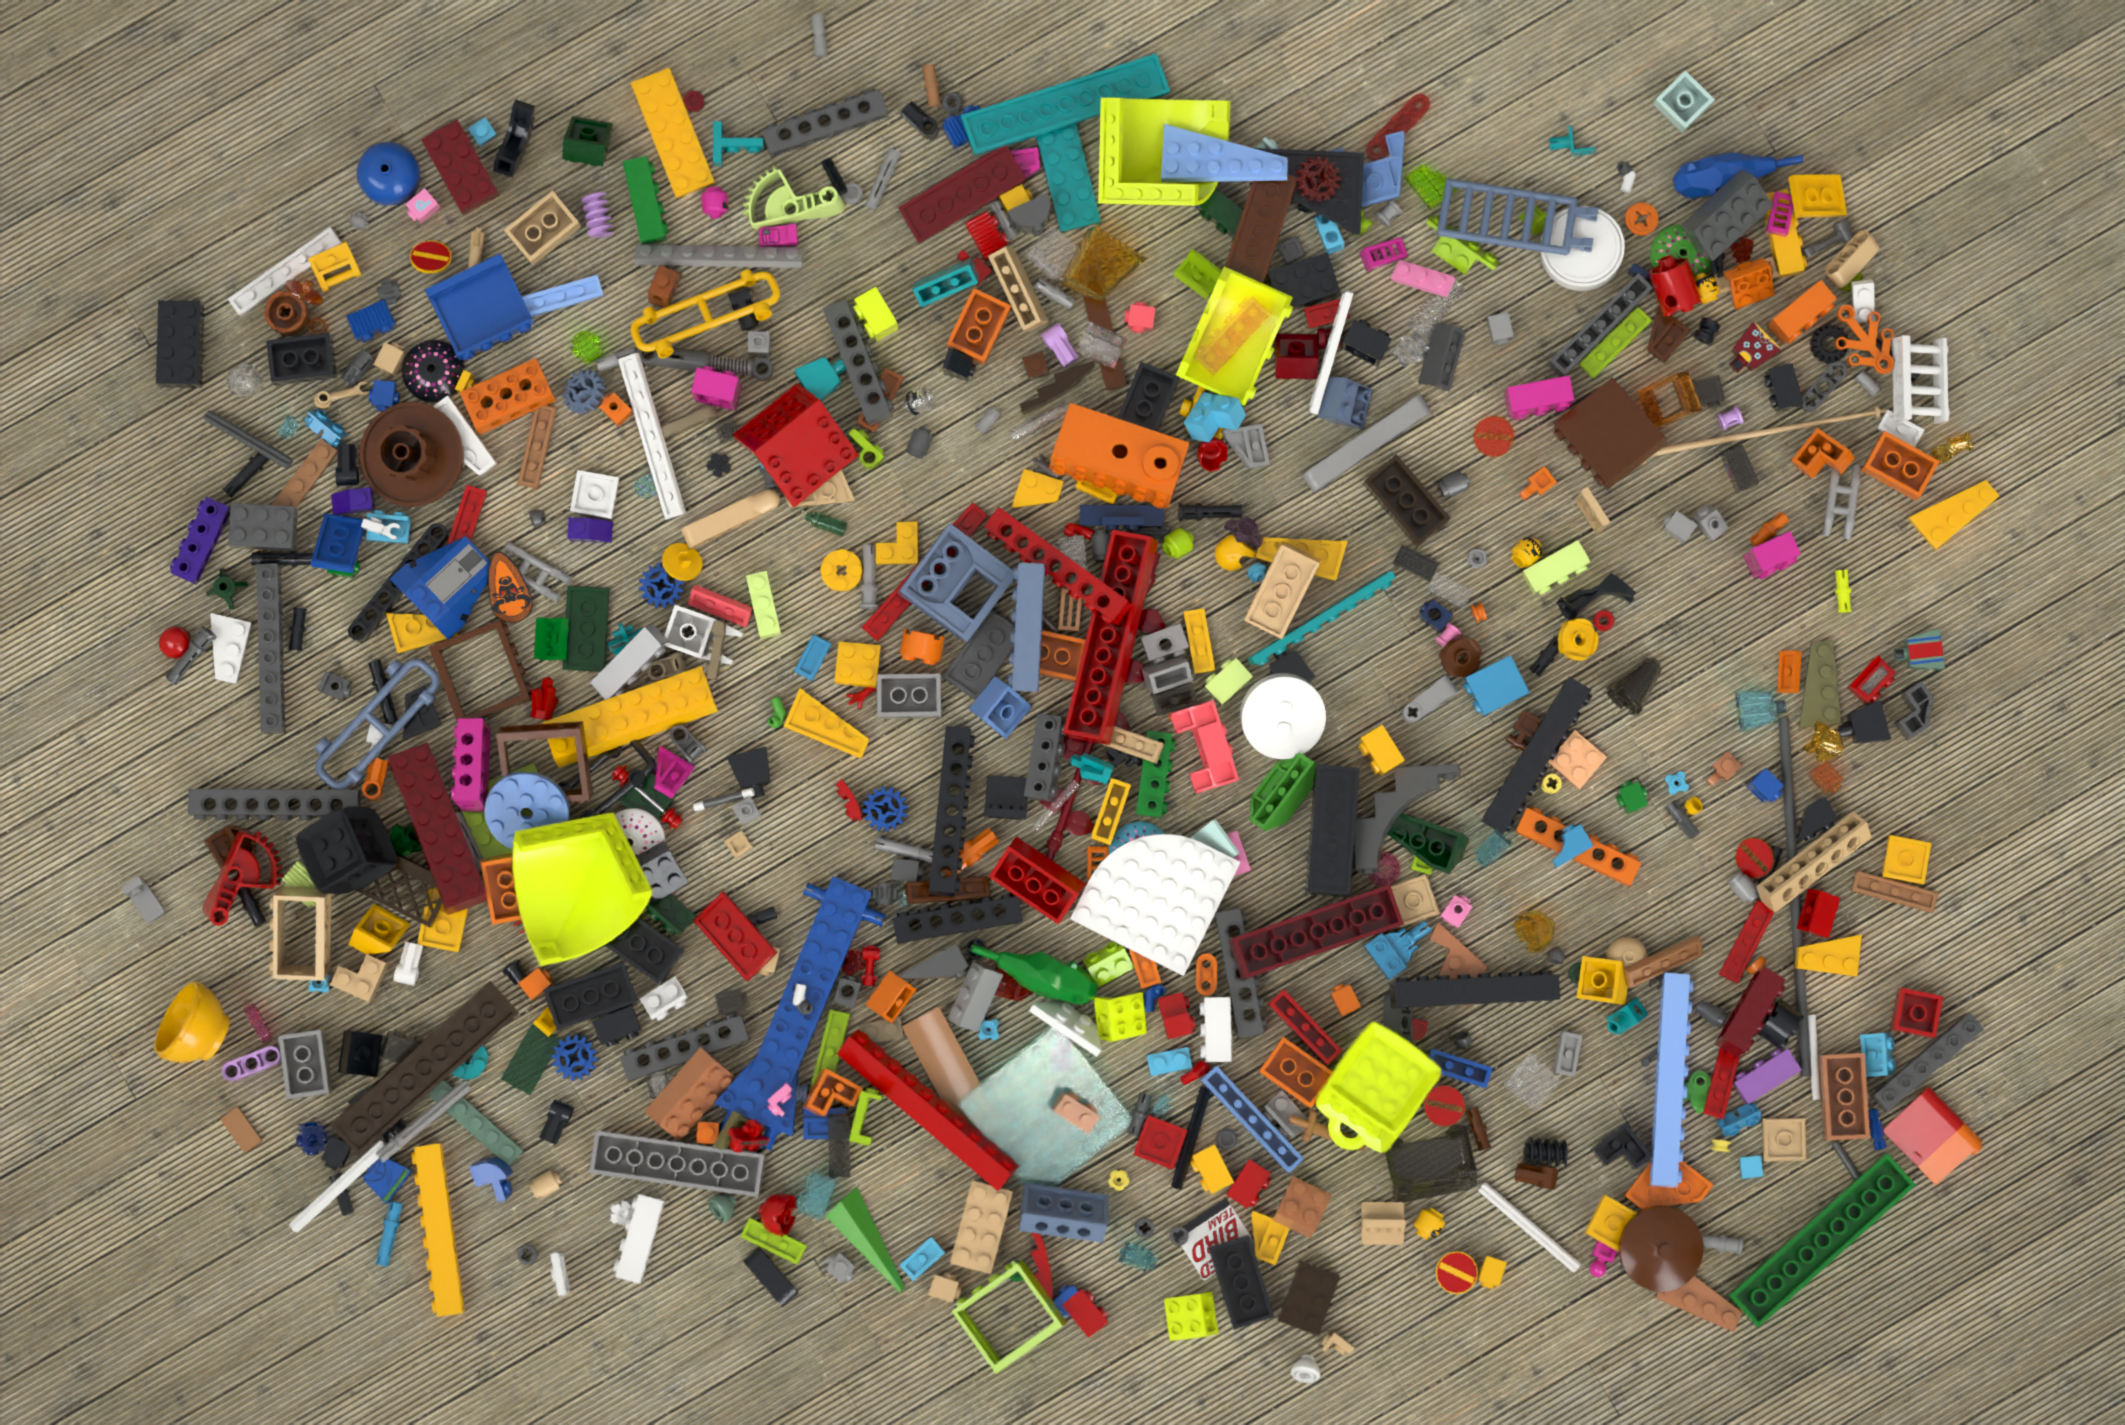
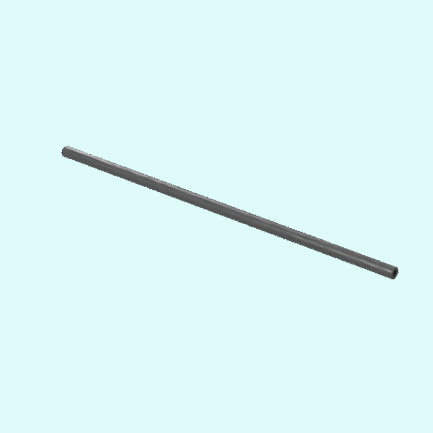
M1778 718L1788 862L1797 855L1789 718ZM1799 894L1790 901L1796 1008L1805 1016L1798 1029L1800 1068L1802 1069L1800 1072L1801 1077L1811 1076L1805 970L1795 969L1796 949L1803 946V933L1801 930L1796 929L1801 915Z

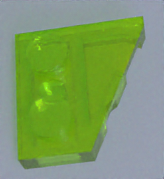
M1423 164L1406 175L1404 179L1430 211L1442 202L1445 182L1447 180L1445 175L1433 172L1431 168ZM1453 187L1452 194L1458 191L1460 188Z

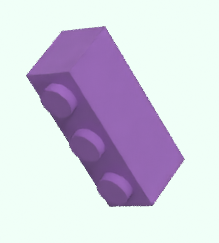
M1788 1048L1784 1050L1776 1049L1770 1053L1771 1058L1767 1061L1761 1059L1752 1065L1753 1070L1748 1073L1744 1070L1735 1076L1736 1080L1733 1082V1086L1745 1104L1753 1102L1802 1070Z

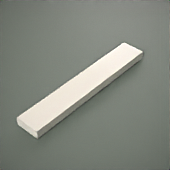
M329 227L229 297V302L240 317L283 288L287 283H290L310 269L311 265L308 257L342 242L332 228Z
M1346 289L1343 290L1308 408L1311 413L1317 415L1353 297V292Z

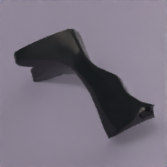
M1610 573L1597 587L1577 591L1568 598L1561 597L1555 603L1559 606L1562 615L1568 620H1572L1590 603L1603 595H1613L1632 603L1636 592L1620 578Z

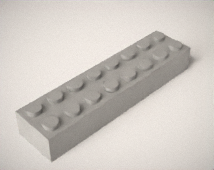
M595 1131L589 1173L760 1197L766 1155L744 1151L735 1153L730 1149L719 1150L709 1146Z

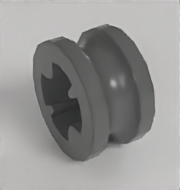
M1178 1226L1170 1231L1169 1237L1173 1244L1181 1246L1188 1241L1189 1235L1185 1228ZM1179 1230H1182L1184 1232L1182 1235H1185V1239L1179 1240V1242L1174 1241L1176 1237H1173V1233H1178Z
M523 1246L518 1251V1259L523 1264H532L537 1259L538 1253L533 1246ZM525 1249H529V1252L532 1250L533 1252L530 1261H527V1258H522V1255L525 1254Z

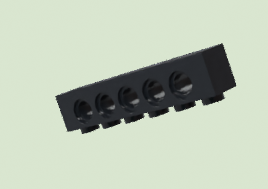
M1011 893L1001 895L999 900L987 897L980 899L981 903L972 904V901H964L959 903V907L951 908V904L938 906L939 910L936 911L924 908L917 910L918 914L910 915L909 911L897 913V917L893 918L897 944L1021 923L1022 916L1019 899ZM996 905H1002L1005 908L1003 916L997 917L994 915L993 909ZM975 909H982L984 911L983 919L975 920L972 917L973 911ZM956 912H960L964 916L960 924H955L951 920L952 915ZM934 916H940L943 920L942 925L938 928L933 927L930 923ZM917 919L921 921L922 927L919 931H912L910 929L912 920Z

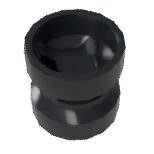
M1702 317L1699 322L1700 327L1694 332L1693 338L1706 345H1712L1714 341L1713 336L1719 331L1721 326L1709 318Z
M973 938L967 942L966 953L973 960L982 959L984 956L971 952V947L973 944L987 948L986 944L979 938Z

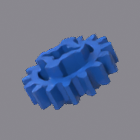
M657 563L656 569L649 566V573L643 571L645 579H639V582L643 584V586L639 587V591L645 592L641 596L643 599L649 598L647 601L648 605L654 602L656 609H658L660 604L666 609L668 603L674 606V599L681 600L678 594L684 593L680 586L685 583L675 578L676 585L669 583V574ZM660 573L657 578L650 579L653 575ZM664 581V584L669 588H662V591H659V588L655 585L661 584ZM648 587L654 589V598L649 594ZM672 593L669 598L663 600L665 595Z
M882 786L881 792H878L875 788L873 796L867 794L870 799L869 802L863 801L867 809H863L862 812L868 813L865 821L871 820L870 827L872 828L877 825V831L879 832L882 827L885 828L886 832H889V827L891 826L894 830H897L896 824L903 825L904 823L901 818L907 817L903 810L908 809V806L902 804L906 801L905 797L899 798L900 791L894 794L893 787L886 791L885 787ZM885 795L884 800L874 802L876 798ZM893 798L897 800L899 809L893 807ZM885 804H888L889 809L894 812H886L883 815L882 810L878 807H884ZM871 809L877 811L879 815L878 821L872 816ZM889 817H897L894 821L885 823Z
M578 1035L574 1036V1040H571L570 1036H566V1042L559 1040L561 1046H554L553 1049L557 1051V1054L551 1055L552 1058L556 1059L552 1066L559 1067L556 1071L557 1074L564 1072V1079L570 1075L571 1081H575L576 1076L583 1080L584 1073L590 1076L589 1069L596 1068L592 1063L593 1061H598V1058L593 1057L597 1050H591L592 1042L585 1043L586 1037H583L580 1041ZM570 1044H577L574 1049H565ZM584 1048L588 1052L589 1060L584 1058ZM576 1052H578L577 1057L580 1058L579 1062L575 1061L572 1064V1059L570 1058V1055H575ZM561 1056L565 1057L567 1063L565 1068L561 1063ZM577 1066L585 1067L579 1072H572Z

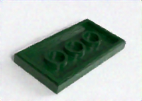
M567 586L565 618H569L566 660H563L562 670L601 672L605 668L610 588Z

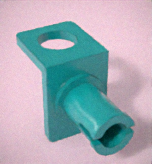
M1572 125L1568 126L1569 133L1567 136L1549 137L1550 151L1569 148L1573 157L1596 154L1595 147L1575 149Z
M1636 997L1626 1006L1607 1017L1609 1021L1607 1028L1611 1033L1620 1035L1648 1016V1012ZM1634 1005L1639 1008L1641 1015L1635 1011Z

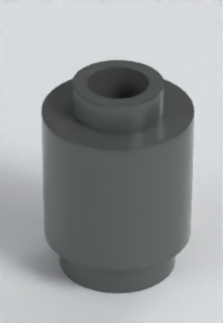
M921 426L919 429L914 428L907 445V453L922 459L923 455L927 454L934 437L930 434L931 430Z
M1457 471L1441 479V482L1437 484L1444 498H1452L1468 490L1470 481L1466 473L1462 474L1460 471Z
M1096 531V535L1091 536L1092 555L1095 557L1096 562H1105L1111 534H1108V531Z

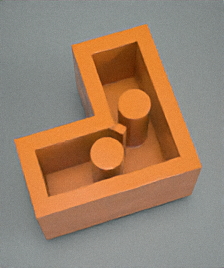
M1816 428L1791 461L1796 469L1813 480L1825 464L1842 475L1855 458L1848 448L1819 428Z
M824 1068L820 1070L802 1107L822 1117L827 1114L833 1100L848 1108L854 1107L863 1088Z

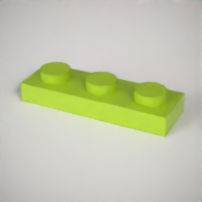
M749 1218L740 1236L797 1265L807 1245L783 1234L784 1237L769 1233L762 1223L752 1218Z

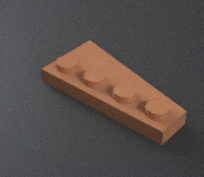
M1695 1276L1685 1285L1675 1290L1657 1292L1655 1295L1656 1299L1732 1332L1735 1331L1742 1314L1740 1310Z

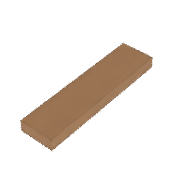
M545 405L534 410L517 483L519 486L539 489L557 412L556 407Z
M1858 870L1855 871L1850 890L1929 913L1934 912L1938 892Z
M1695 935L1624 968L1626 985L1631 989L1702 956L1701 938Z

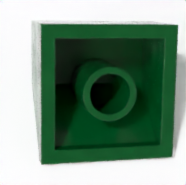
M572 116L563 139L562 159L573 163L579 162L603 167L608 153L613 123Z

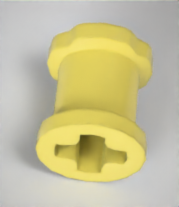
M1556 774L1547 775L1541 783L1542 790L1548 794L1556 793L1562 786V781ZM1548 779H1550V781L1555 780V789H1553L1552 787H1547L1546 784H1548L1549 782Z

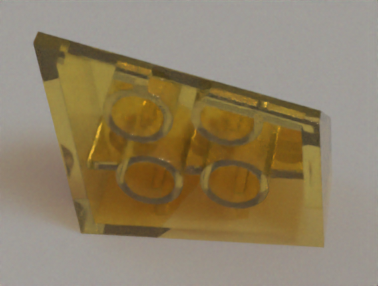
M1093 226L1087 229L1059 283L1077 294L1102 301L1148 258L1099 227Z

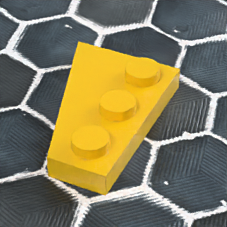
M386 613L398 654L448 640L425 615ZM457 632L451 638L459 636V633Z
M1862 934L1797 947L1795 969L1858 976Z

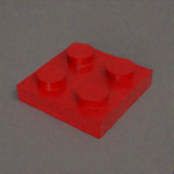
M1148 1115L1133 1155L1173 1170L1188 1130Z

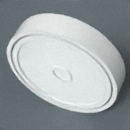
M1569 208L1554 216L1550 245H1563ZM1598 209L1596 222L1584 218H1575L1572 236L1577 238H1594L1591 252L1571 248L1568 255L1540 252L1545 271L1556 283L1575 291H1589L1605 285L1617 274L1622 264L1625 242L1617 222L1606 212Z
M1277 673L1262 678L1248 690L1242 701L1240 721L1246 738L1257 751L1275 759H1290L1297 753H1306L1318 742L1324 731L1326 711L1319 693L1310 682L1294 674Z

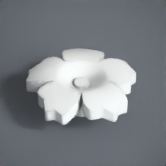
M622 1200L621 1204H612L610 1210L613 1213L610 1214L609 1220L613 1224L618 1222L619 1225L624 1226L627 1223V1218H632L634 1210H631V1205L627 1200Z

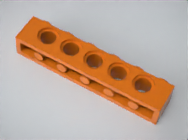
M1535 807L1526 808L1514 832L1560 853L1562 842L1555 840L1554 833L1556 831L1564 833L1563 829L1566 826L1562 825V821L1554 816H1550V818L1543 816V811ZM1541 821L1545 824V832L1539 833L1536 831V822ZM1588 834L1593 847L1571 860L1628 887L1631 886L1641 865V862L1637 861L1638 857L1628 852L1624 855L1618 852V847L1610 843L1607 846L1599 843V838ZM1594 849L1602 851L1603 858L1601 860L1593 858L1592 853ZM1614 858L1622 861L1621 869L1617 870L1612 867L1611 863Z

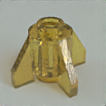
M1816 721L1815 732L1817 733L1814 734L1811 743L1803 746V751L1816 753V760L1824 762L1841 754L1844 745L1842 738H1840L1837 732L1830 730L1824 723Z

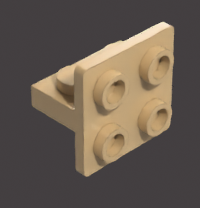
M1403 1202L1361 1203V1244H1404L1406 1220L1404 1219Z

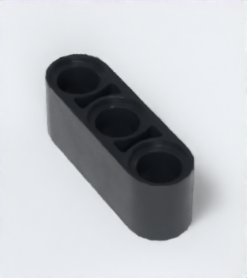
M760 1247L743 1260L745 1265L780 1306L784 1307L799 1294Z

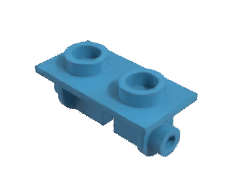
M316 408L307 413L309 415L304 420L307 423L306 426L317 435L323 429L325 432L321 438L332 447L335 446L337 448V445L342 443L340 439L349 435L340 424L334 423L328 418L327 413Z
M1749 1103L1737 1108L1738 1117L1731 1111L1725 1114L1723 1120L1719 1119L1716 1121L1719 1128H1722L1723 1137L1733 1136L1740 1129L1746 1126H1754L1762 1119L1760 1109L1758 1110L1755 1103Z

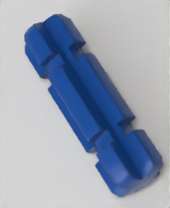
M1875 1108L1868 1110L1869 1128L1872 1139L1875 1141L1873 1142L1874 1149L1882 1150L1887 1146L1885 1140H1883L1884 1134L1881 1121L1878 1120L1879 1113Z

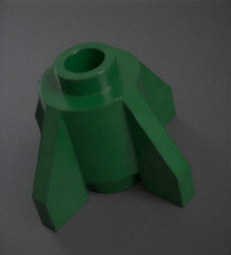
M222 568L219 572V578L214 582L213 588L206 592L207 597L218 595L226 600L230 610H235L232 598L236 596L238 589L249 587L247 581H233L227 577L225 569ZM227 584V589L222 591L224 585Z
M411 823L407 828L399 824H395L392 827L390 840L397 855L407 856L412 852L422 851Z

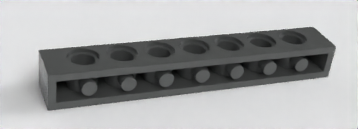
M277 563L256 564L261 733L286 734L281 566Z
M188 789V814L198 820H205L207 816H215L217 820H228V816H236L237 820H249V816H257V820H270V816H278V820H291V816H300L299 820H312V817L322 818L335 811L333 803L336 800L343 802L342 808L361 806V792L359 790ZM210 799L216 801V806L212 810H208L206 807V803ZM231 799L237 801V807L234 810H229L227 807ZM256 799L258 801L257 809L250 810L249 802ZM277 799L279 801V808L272 811L270 809V802ZM298 799L301 806L298 810L293 811L291 803L293 800ZM315 800H320L322 803V807L318 811L312 809V803Z

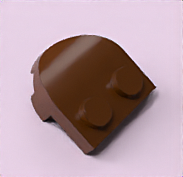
M230 825L204 840L220 869L224 865L237 833L245 831L252 834L247 828ZM244 837L240 847L248 850L253 855L255 854L256 841ZM237 869L230 870L228 876L237 872Z

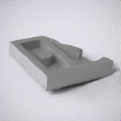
M1262 424L1238 427L1237 430L1225 429L1222 431V435L1247 469L1270 465Z

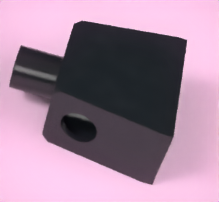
M1296 650L1289 654L1286 651L1279 655L1273 653L1276 661L1269 664L1271 675L1289 673L1300 676L1308 682L1315 680V675Z
M1881 700L1846 715L1848 723L1838 726L1840 738L1852 735L1854 744L1885 742L1891 739Z
M766 746L727 757L741 789L753 788L755 796H752L753 799L765 796L762 784L771 782Z

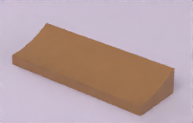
M939 1006L902 1026L942 1101L947 1102L950 1108L959 1115H962L970 1125L978 1130L999 1119Z

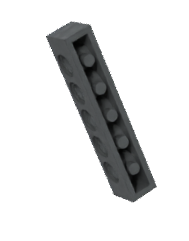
M870 89L865 91L863 96L857 98L856 96H850L845 98L844 102L840 104L830 103L825 105L822 110L816 111V109L805 112V116L787 118L785 123L767 125L765 130H762L771 158L888 118V110L881 91ZM862 104L870 106L869 111L865 113L860 112L858 108ZM848 111L850 113L849 118L841 119L839 117L840 112ZM826 117L831 120L827 126L819 124L822 118ZM804 124L811 127L807 133H802L799 130ZM784 131L791 133V137L787 140L780 138V134Z
M1638 273L1547 365L1559 377L1566 376L1651 292L1653 287Z
M845 299L825 307L823 310L866 421L870 426L892 418L893 414L891 411L894 410L891 399H886L884 394L887 388L883 379L879 380L877 372H880L876 361H872L869 354L872 353L868 341L864 342L862 335L865 332L862 324L857 323L854 317L857 316L853 308L854 304H849ZM843 321H850V325L847 328H841ZM850 340H858L854 347H848ZM865 358L863 365H855L857 359ZM872 377L870 384L863 385L864 378ZM873 396H880V399L877 403H870V399Z
M1240 908L1215 913L1238 1039L1264 1034L1263 1030L1267 1029L1265 1016L1261 1017L1259 1010L1263 1008L1261 996L1256 994L1255 988L1259 987L1257 975L1244 980L1236 977L1237 965L1228 942L1229 939L1233 938L1227 932L1230 926L1239 928L1240 933L1238 936L1245 934L1244 925H1247L1245 912L1241 913ZM1242 988H1247L1251 991L1250 999L1243 1000L1240 998L1239 992ZM1246 1009H1252L1255 1012V1018L1252 1021L1244 1019L1243 1012Z
M733 1013L725 1016V1021L720 1023L713 1020L705 1023V1028L697 1030L696 1027L684 1030L685 1035L679 1037L676 1034L664 1037L665 1041L657 1044L656 1041L644 1044V1049L637 1051L636 1048L624 1051V1056H621L620 1059L627 1080L632 1081L689 1061L700 1047L711 1054L750 1040L743 1017ZM727 1026L730 1029V1036L723 1039L719 1035V1030ZM707 1033L710 1036V1042L708 1045L703 1046L699 1042V1037L701 1034ZM687 1040L690 1043V1049L683 1053L679 1050V1044L681 1041ZM663 1047H667L670 1050V1056L667 1059L659 1057V1050ZM643 1054H647L650 1058L647 1066L639 1064V1057Z
M1971 1013L1965 1014L1870 1096L1884 1112H1888L1981 1033L1984 1028Z

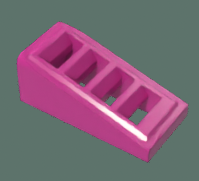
M1775 191L1766 233L1786 237L1789 232L1793 212L1792 196ZM1778 198L1788 200L1789 205L1779 203ZM1778 206L1786 208L1788 210L1787 212L1776 210V207ZM1775 214L1786 216V219L1776 218ZM1773 222L1782 223L1784 227L1773 225Z
M1401 237L1363 248L1360 252L1366 271L1374 270L1408 257ZM1392 245H1396L1399 255L1395 254ZM1385 248H1387L1388 251H1389V254H1390V257H1389V258H1388V256H1387V253H1386ZM1378 250L1380 252L1382 260L1379 259V256L1377 254Z

